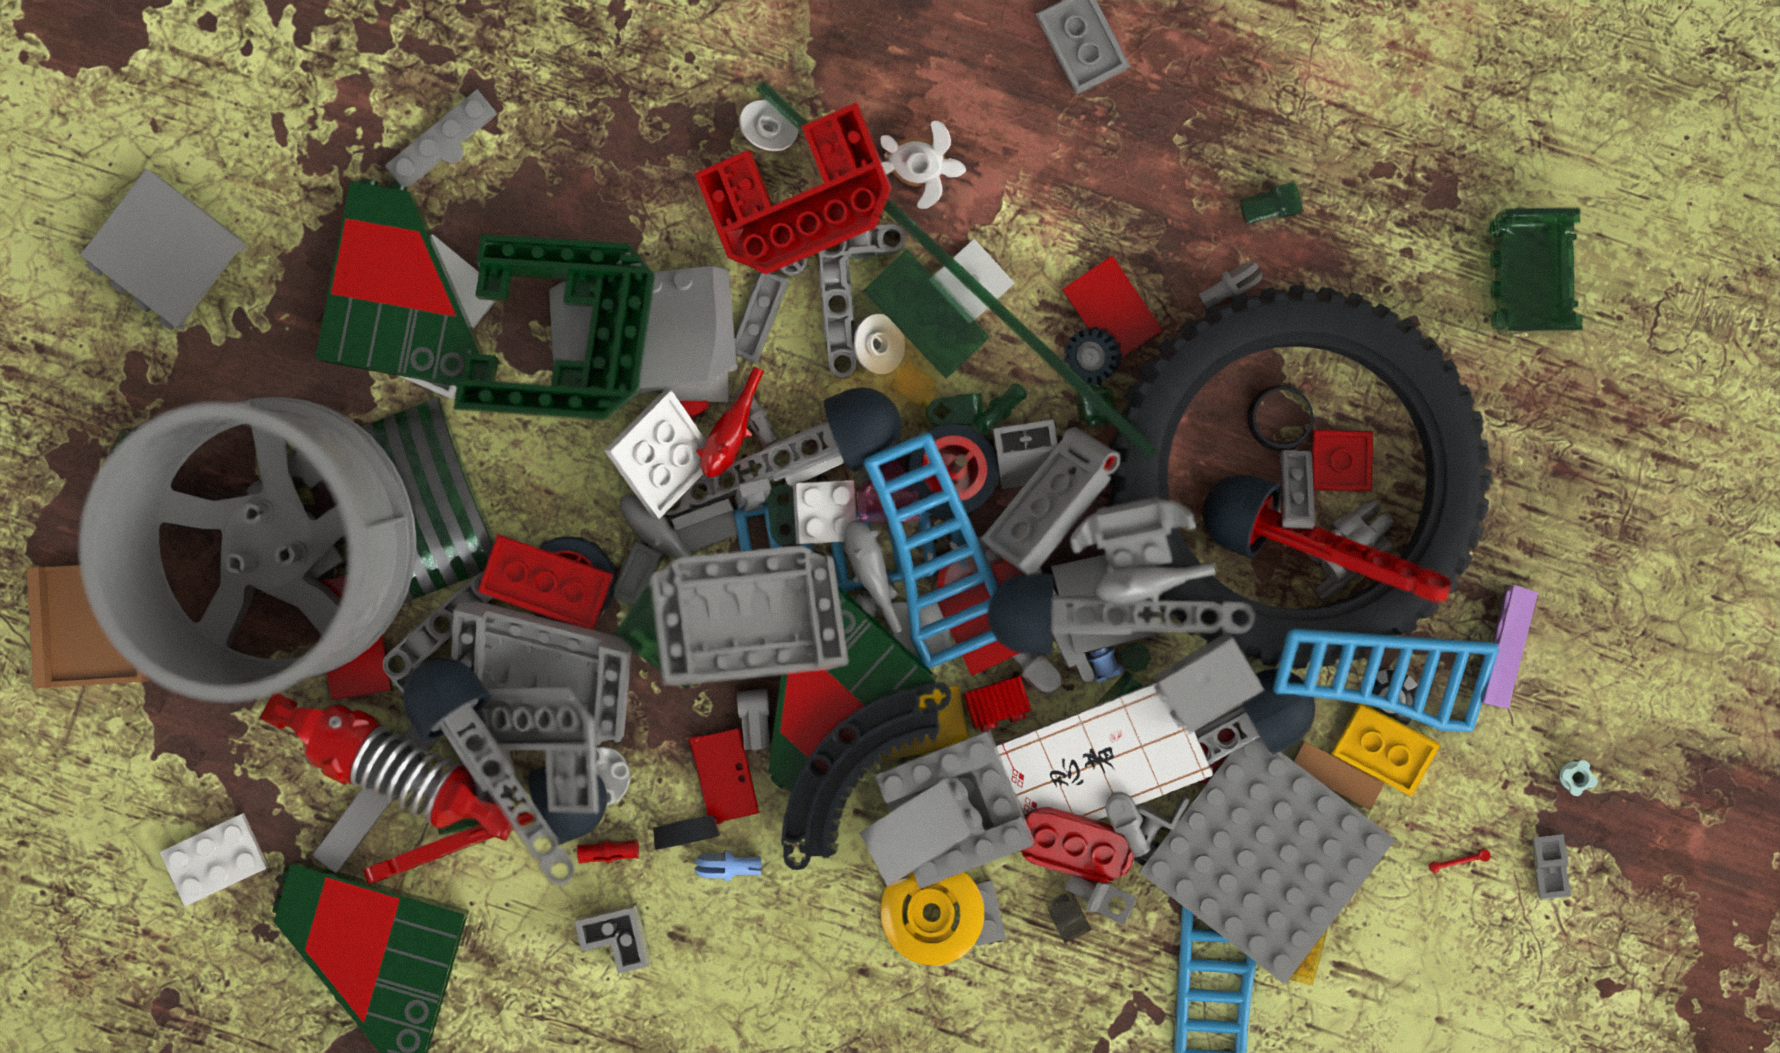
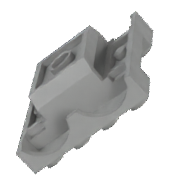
M990 729L956 744L931 751L902 765L880 771L875 775L885 803H888L891 812L918 796V791L921 794L943 779L957 778L966 787L968 800L982 818L981 824L985 832L967 837L913 871L920 889L1023 850L1034 844V839Z

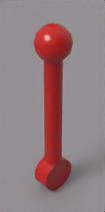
M1481 849L1477 854L1441 863L1432 861L1429 864V870L1432 873H1437L1441 868L1475 860L1485 862L1490 859L1491 855L1488 850Z

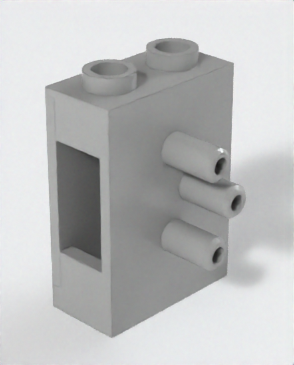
M1230 633L1221 635L1157 673L1155 678L1158 685L1154 687L1162 702L1164 703L1169 700L1174 708L1169 713L1178 728L1185 726L1189 734L1264 690Z

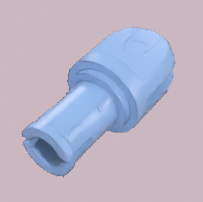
M724 851V854H702L695 860V864L698 865L695 867V872L702 878H723L724 881H730L734 875H761L760 856L734 857L731 851Z

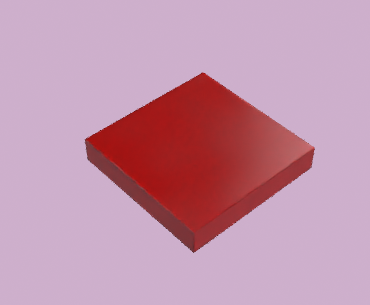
M1312 430L1313 490L1372 492L1374 431Z

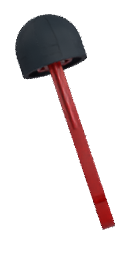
M1232 475L1217 482L1205 498L1203 505L1205 528L1217 544L1232 552H1237L1250 559L1254 558L1269 538L1401 590L1414 592V595L1427 600L1442 602L1448 598L1451 581L1440 573L1427 568L1423 570L1416 564L1316 526L1313 529L1282 527V513L1278 512L1281 501V487L1278 484H1273L1270 481L1251 475Z
M546 766L529 773L528 783L532 802L557 838L558 845L588 834L602 820L606 810L607 793L605 785L597 773L598 812L596 813L549 812ZM519 813L520 816L517 823L520 826L534 822V818L530 813ZM479 824L365 868L363 872L367 884H373L495 836L483 831V826Z

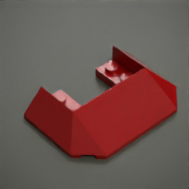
M858 102L801 126L824 183L775 205L772 204L751 150H746L694 173L727 258L745 264L767 275L876 228L891 191V185Z

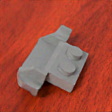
M1158 497L1098 509L1097 513L1085 519L1075 530L1071 537V543L1074 553H1078L1084 547L1096 543L1098 548L1104 547L1109 566H1112L1114 571L1133 566H1155L1172 562L1166 534H1171V528L1183 526L1188 527L1190 530L1195 529V524L1191 511L1186 507L1173 501L1159 500Z

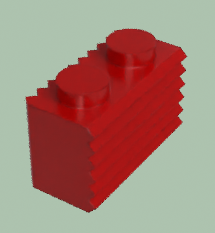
M1020 675L963 692L973 728L980 727L981 732L998 727L997 721L1009 718L1010 723L1027 718L1026 712L1032 711Z

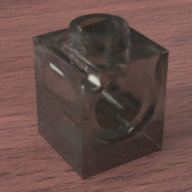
M1063 893L1050 900L1052 905L1048 906L1047 910L1064 943L1092 930L1074 894L1067 896L1066 893Z

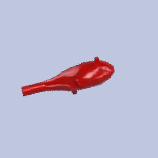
M753 366L742 392L711 430L704 448H697L696 453L701 457L700 466L707 477L714 478L720 476L731 467L744 438L752 436V433L747 429L753 401L752 397L764 373L763 370Z

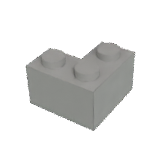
M637 903L580 916L574 921L581 951L611 944L618 974L648 967L651 958Z

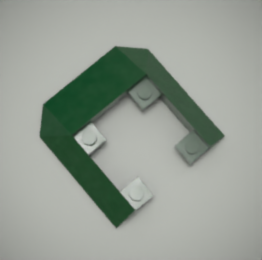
M481 234L476 262L480 268L475 296L479 300L508 301L511 277L566 280L563 302L569 306L592 307L585 360L554 359L551 385L495 381L499 360L496 355L466 353L462 379L457 381L453 408L466 411L604 421L639 392L655 275L628 243Z

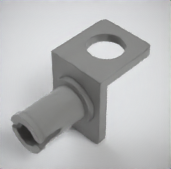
M1183 794L1171 818L1143 803L1136 805L1139 813L1145 817L1140 829L1149 846L1152 844L1160 827L1165 826L1174 830L1189 802L1188 794Z
M1075 875L1070 877L1065 888L1066 892H1070L1088 902L1086 910L1098 912L1120 924L1126 923L1136 902L1134 896L1108 883L1098 882L1097 885H1094ZM1115 896H1119L1125 901V909L1120 914L1113 913L1109 908V902Z

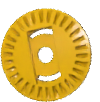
M912 871L909 873V879L900 884L886 887L881 901L880 915L882 926L892 946L907 959L923 965H944L961 958L975 945L983 928L985 910L981 893L976 883L966 872L920 889ZM909 894L912 897L907 909L909 923H905V900ZM958 901L960 920L957 929L953 930L952 925L956 918L954 903ZM929 903L936 904L941 910L940 918L935 922L928 921L923 914L924 907Z

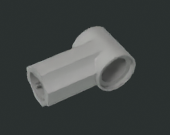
M768 689L737 691L739 718H742L744 750L770 748Z

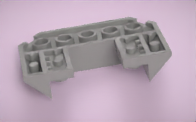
M569 688L486 689L490 699L477 712V715L508 761L510 762V750H545L549 812H598L593 718ZM472 736L466 740L465 745L470 751L477 752L482 749L483 742L480 738ZM459 756V764L466 766ZM489 761L483 765L482 770L485 775L494 777L499 774L500 767L497 763ZM473 777L476 795L480 800L495 804L489 792H483ZM503 788L501 798H509L513 803L512 790L508 791L506 788Z

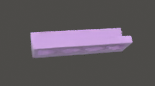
M1506 584L1492 642L1498 644L1499 652L1482 703L1509 709L1538 595L1536 591Z

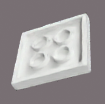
M665 389L604 451L651 517L660 519L703 475L700 466L701 457L696 453L697 448L703 449L706 440L672 390Z

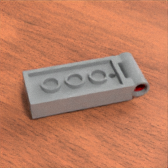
M1077 427L1070 428L1064 434L1062 441L981 540L994 553L1024 574H1034L1111 480L1109 475L1120 464L1119 454Z

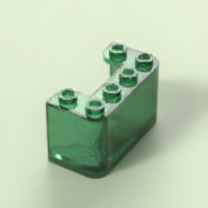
M1580 207L1505 209L1496 214L1495 220L1490 221L1489 235L1490 238H1494V250L1490 252V267L1495 269V281H1491L1490 294L1491 298L1495 299L1496 310L1491 313L1492 329H1497L1499 335L1567 334L1582 330V315H1576V312L1573 311V308L1578 307V301H1575L1573 245V241L1577 240V234H1571V232H1574V223H1580Z

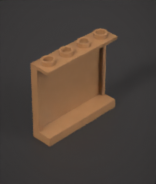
M81 565L26 568L33 689L150 681L148 676L140 672L117 650L103 631L89 602L82 577Z

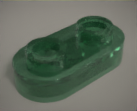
M785 484L777 485L770 491L768 497L770 535L775 542L781 545H789L796 541L793 487ZM781 494L789 496V503L785 506L780 505L778 502V497ZM783 524H788L791 527V533L787 536L780 533V527Z

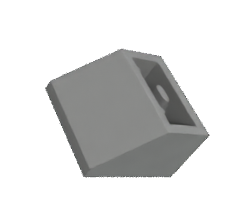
M1054 420L993 428L1001 489L1025 486L1058 446Z

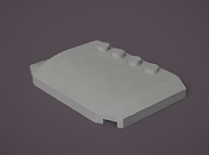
M704 266L653 272L655 281L638 393L709 386L716 382L717 377L729 370L731 372L737 369L729 270L716 266ZM561 282L549 289L553 366L554 359L585 360L592 307L566 305L563 302L566 282Z
M795 546L681 557L663 570L650 576L663 685H686L826 670L848 664L834 560L830 556L824 557L811 552V549Z
M478 601L461 603L456 606L453 614L451 659L458 660L470 667L485 689L569 688L593 718L595 746L600 745L602 741L614 739L615 743L622 740L625 732L632 647L624 639Z

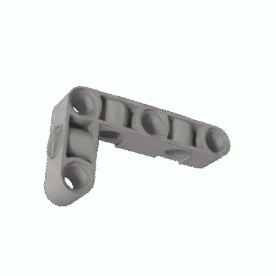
M877 225L871 231L842 242L836 252L832 253L826 250L819 252V277L826 350H828L830 370L839 379L850 378L855 373L857 367L854 351L855 323L849 260L899 253L905 246L906 236L903 229L898 225ZM888 232H896L901 237V241L897 246L889 247L884 243V236ZM841 297L846 301V307L842 312L835 313L830 310L829 303L833 298ZM839 357L849 358L852 363L850 370L845 373L836 371L834 367L835 361Z
M484 572L478 574L468 584L455 592L385 656L383 670L399 688L403 696L406 682L411 673L423 664L424 660L434 651L443 647L452 639L453 614L456 606L461 603L476 601L490 604L496 599L477 592ZM441 616H446L451 621V627L446 633L440 631L437 627L438 619ZM397 655L405 660L406 666L402 672H397L392 666V661Z

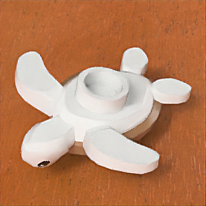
M937 120L931 122L933 142L921 137L907 138L896 142L890 135H883L880 138L882 147L887 150L884 155L885 161L881 162L886 175L893 172L897 178L908 185L925 186V192L917 203V207L921 209L933 206L942 196L943 188L940 180L942 174L947 177H959L966 172L965 165L962 162L952 158H945L944 153L951 145V137L945 125Z

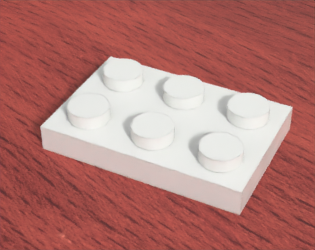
M244 813L160 852L184 906L269 868Z

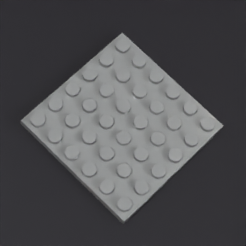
M1260 737L1227 755L1213 776H1211L1181 815L1174 830L1168 832L1139 872L1285 984L1396 839L1281 751L1272 755Z

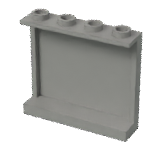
M145 169L81 253V256L88 261L86 266L99 276L104 273L112 280L109 284L119 292L125 294L128 291L136 298L133 302L146 312L152 309L160 315L157 320L170 330H173L174 327L185 330L186 326L183 324L236 253L242 254L249 244L156 173Z

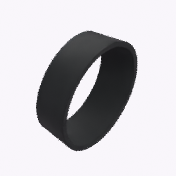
M1285 385L1271 386L1257 394L1250 404L1247 416L1248 427L1254 439L1263 447L1274 451L1291 450L1302 444L1311 432L1314 419L1313 410L1308 399L1297 389ZM1279 390L1292 391L1301 396L1307 403L1310 411V424L1306 433L1299 440L1290 444H1276L1269 441L1261 434L1256 423V412L1260 402L1268 394Z
M713 815L653 828L655 850L720 836Z

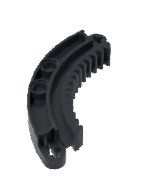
M939 681L913 684L877 696L846 715L821 739L797 777L784 816L781 846H783L784 862L789 868L801 870L808 865L811 857L823 856V859L836 854L839 844L835 843L839 836V832H837L841 822L839 819L843 814L842 809L846 805V798L850 797L852 788L857 786L858 778L862 779L864 777L865 769L870 771L874 761L877 763L881 762L883 753L889 757L893 750L892 746L900 751L903 741L909 747L912 746L914 737L920 743H924L925 735L928 734L930 739L935 741L937 733L940 731L938 711L945 709L951 701L952 693L947 684ZM922 688H926L924 695L933 694L935 688H939L940 693L946 694V697L942 698L940 704L935 703L933 698H926L924 700L926 706L919 707L921 701L920 690ZM846 726L851 727L856 732V737L852 740H846L841 736L840 729ZM823 759L827 763L828 769L824 772L816 771L813 768L812 761ZM795 843H799L800 853H805L806 855L802 857L801 862H796L795 857H790L789 855L794 852Z

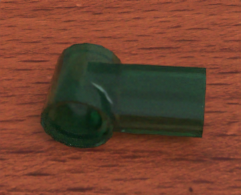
M1296 182L1277 186L1270 189V192L1240 200L1241 212L1246 225L1278 217V219L1286 218L1304 212Z

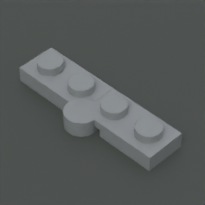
M477 89L388 162L385 167L400 185L409 188L442 160L449 164L459 162L464 154L460 143L470 138L498 113Z

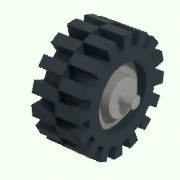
M1099 327L1086 328L1074 334L1067 342L1069 345L1064 350V353H1067L1064 362L1069 364L1067 368L1069 373L1073 371L1075 379L1081 378L1083 383L1092 382V384L1103 381L1113 375L1121 364L1119 359L1122 358V352H1119L1121 345L1120 342L1116 343L1114 340L1116 338L1114 334L1110 335L1107 333V329H1099Z

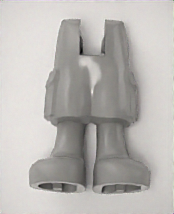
M1373 500L1362 504L1354 512H1349L1332 524L1333 530L1331 532L1366 546L1374 547L1377 540L1391 528L1394 520L1388 513H1385L1367 526L1366 524L1377 515L1381 508ZM1308 554L1316 563L1322 561L1325 572L1335 583L1339 584L1346 578V568Z

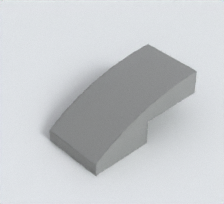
M1564 834L1534 837L1533 856L1539 900L1570 897L1571 891L1566 867L1569 863Z

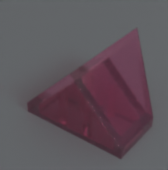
M896 459L886 462L880 468L885 482L906 474ZM869 479L857 492L859 522H888L871 479ZM912 484L890 493L897 510L919 501L918 489L916 490ZM920 513L901 522H919Z

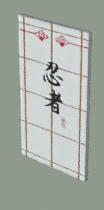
M1158 682L996 745L1024 815L1037 808L1050 807L1097 821L1107 817L1106 802L1114 793H1125L1132 798L1135 805L1211 777L1213 776V770L1206 759L1195 731L1189 734L1185 726L1178 728L1169 713L1174 708L1169 700L1163 703L1154 688L1158 685Z

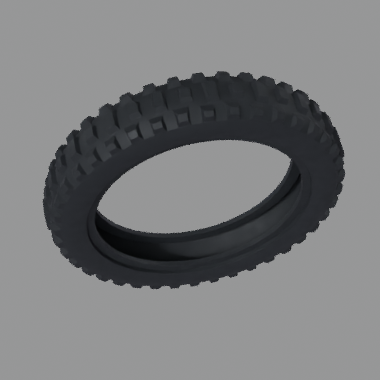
M1292 285L1289 291L1285 289L1275 290L1274 287L1261 289L1258 296L1255 294L1247 297L1243 293L1232 297L1231 304L1226 303L1220 307L1215 304L1205 309V317L1200 318L1196 322L1189 319L1179 327L1181 331L1179 335L1177 334L1171 340L1166 338L1158 346L1160 353L1152 361L1146 360L1139 370L1142 377L1134 386H1129L1124 396L1128 400L1126 408L1123 409L1122 413H1117L1113 424L1118 428V432L1114 436L1113 442H1109V448L1119 454L1120 464L1109 475L1111 480L1108 482V485H1112L1111 501L1108 502L1109 507L1158 497L1159 500L1170 501L1168 485L1169 457L1177 427L1195 395L1220 370L1244 356L1273 348L1309 347L1326 350L1347 357L1373 372L1389 386L1408 411L1421 441L1425 460L1426 481L1423 506L1417 526L1399 558L1416 564L1423 570L1427 568L1448 577L1451 581L1449 591L1451 594L1459 585L1455 578L1458 574H1463L1466 568L1469 567L1473 559L1469 552L1471 548L1477 546L1478 541H1481L1484 532L1479 523L1486 519L1489 500L1484 498L1485 492L1489 490L1490 482H1492V470L1485 468V463L1490 460L1488 441L1481 439L1480 434L1484 431L1481 412L1473 411L1472 406L1475 404L1468 385L1460 384L1459 379L1461 376L1457 371V366L1451 359L1444 361L1442 358L1444 352L1438 347V344L1431 337L1423 339L1421 337L1422 332L1416 328L1414 322L1408 318L1400 321L1398 320V314L1391 311L1390 308L1380 303L1374 307L1372 302L1364 300L1362 295L1353 292L1345 297L1343 292L1334 291V288L1321 287L1319 292H1315V289H1306L1304 285ZM1171 528V534H1166L1172 562L1155 566L1187 568L1202 565L1187 546L1179 528ZM1212 575L1186 580V582L1158 595V601L1215 602L1223 606V602H1234L1249 605L1254 611L1255 616L1252 627L1245 633L1230 634L1246 661L1251 656L1262 661V665L1276 667L1277 663L1280 662L1287 635L1291 629L1402 636L1403 634L1409 635L1418 628L1416 621L1420 618L1426 619L1439 609L1437 602L1414 595V592L1404 591L1378 580L1340 601L1312 608L1298 609L1277 608L1252 601L1232 591ZM1175 609L1169 614V616L1174 615L1182 624L1187 620L1185 612L1180 609ZM1205 610L1201 613L1200 619L1206 625H1213L1217 622L1218 616L1212 610ZM1235 611L1231 615L1233 623L1238 626H1243L1249 621V617L1244 611ZM1223 629L1214 633L1198 634L1199 637L1207 640L1206 644L1225 633H1222ZM1298 642L1292 668H1307L1315 643ZM1327 644L1322 661L1323 667L1336 665V660L1340 658L1343 645ZM1356 646L1352 661L1364 658L1365 651L1372 647Z

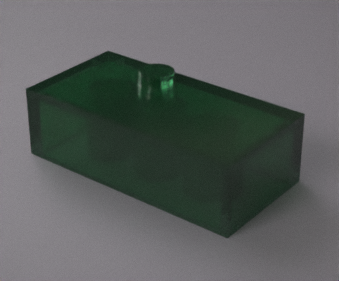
M906 249L863 290L946 379L950 378L993 337L912 249Z

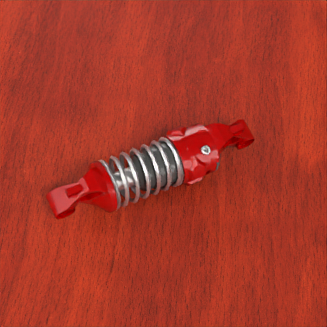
M272 693L259 718L281 730H284L285 727H290L303 741L307 763L321 768L323 774L343 785L347 783L353 784V786L361 785L362 790L372 788L375 797L386 793L388 803L395 802L399 798L401 810L408 808L412 804L413 816L419 815L425 810L424 817L426 822H429V824L438 829L445 828L462 819H476L483 826V831L505 842L507 841L513 828L496 803L481 801L476 795L473 776L466 766L461 764L454 765L452 759L442 761L439 753L430 754L427 747L424 746L417 748L414 740L404 742L401 734L392 735L389 728L380 724L378 719L360 709L352 711L341 704H333L323 710L297 708V702L280 693ZM419 752H424L425 758L422 759ZM436 758V766L428 772L430 760ZM449 765L450 769L441 778L443 766ZM413 791L409 799L405 802L406 795ZM421 796L425 797L426 799L417 809Z

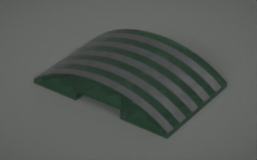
M440 397L362 426L361 428L374 438L395 465L404 482L414 514L416 557L410 587L403 604L484 572L495 539L484 510L479 505Z

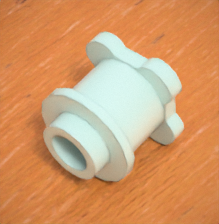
M1584 760L1565 764L1560 771L1559 777L1564 788L1568 789L1574 796H1580L1587 788H1595L1598 784V779L1592 775L1589 770L1590 764ZM1578 772L1579 778L1574 782L1573 775Z

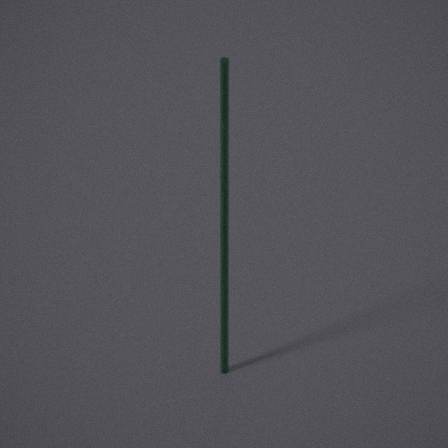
M762 82L756 91L805 136L801 126L808 122L768 84ZM887 198L883 210L1149 459L1158 451L1153 444L891 199Z

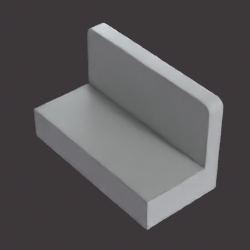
M729 498L672 519L675 530L678 531L683 543L690 552L737 535L733 513L734 507Z

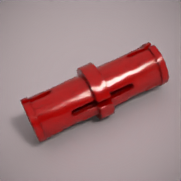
M611 839L604 840V843L577 845L579 864L603 861L606 864H610L614 860L639 859L640 855L638 839L611 842Z

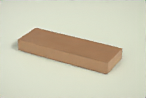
M1304 740L1292 760L1329 789L1369 810L1373 807L1384 786V783Z

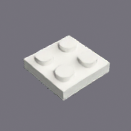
M854 480L793 484L796 544L845 541V531L848 524L856 520Z

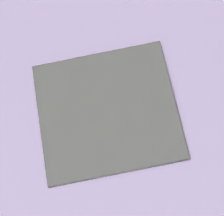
M1107 555L1052 566L1059 596L1098 597L1095 594V586L1099 579L1107 574V567H1109ZM1067 607V610H1068V619H1067V622H1072V619H1071L1072 607ZM1084 607L1077 611L1076 617L1080 622L1087 623L1094 618V613L1091 609ZM1112 608L1107 613V618L1112 623H1120L1124 620L1125 614L1119 608ZM1148 609L1144 610L1143 615H1138V617L1144 619V623H1150V619L1153 618ZM1131 631V635L1070 633L1075 654L1157 635V632Z

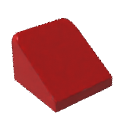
M679 401L691 419H694L711 407L708 401Z

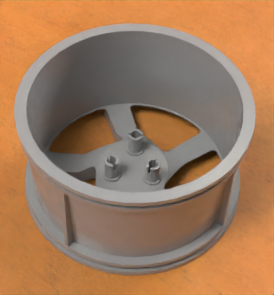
M265 397L231 404L194 405L174 410L143 425L114 450L100 470L86 501L80 531V563L86 593L98 622L112 644L133 666L155 682L175 692L210 701L231 702L264 697L283 690L304 678L321 675L337 669L357 658L384 634L398 614L410 587L416 557V529L410 498L400 474L384 449L363 428L343 414L308 400L291 397ZM241 424H249L251 426L263 489L260 493L212 501L172 490L171 482L177 471L199 446L229 428ZM285 440L292 443L313 462L327 480L337 498L339 505L329 510L317 520H311L308 517L288 472ZM162 523L201 529H219L222 532L221 584L202 619L197 623L193 622L183 611L166 579L159 547V527ZM348 535L349 573L342 601L329 587L308 574L307 571L338 539ZM255 588L297 606L323 636L320 643L308 655L289 659H265L245 655L230 649L252 602Z

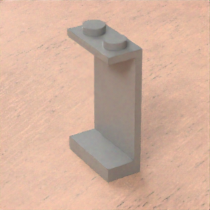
M957 778L943 779L860 832L887 886L904 882L910 878L909 873L969 836L985 832L981 824L982 818L980 814L972 807L967 798L968 792L966 787Z

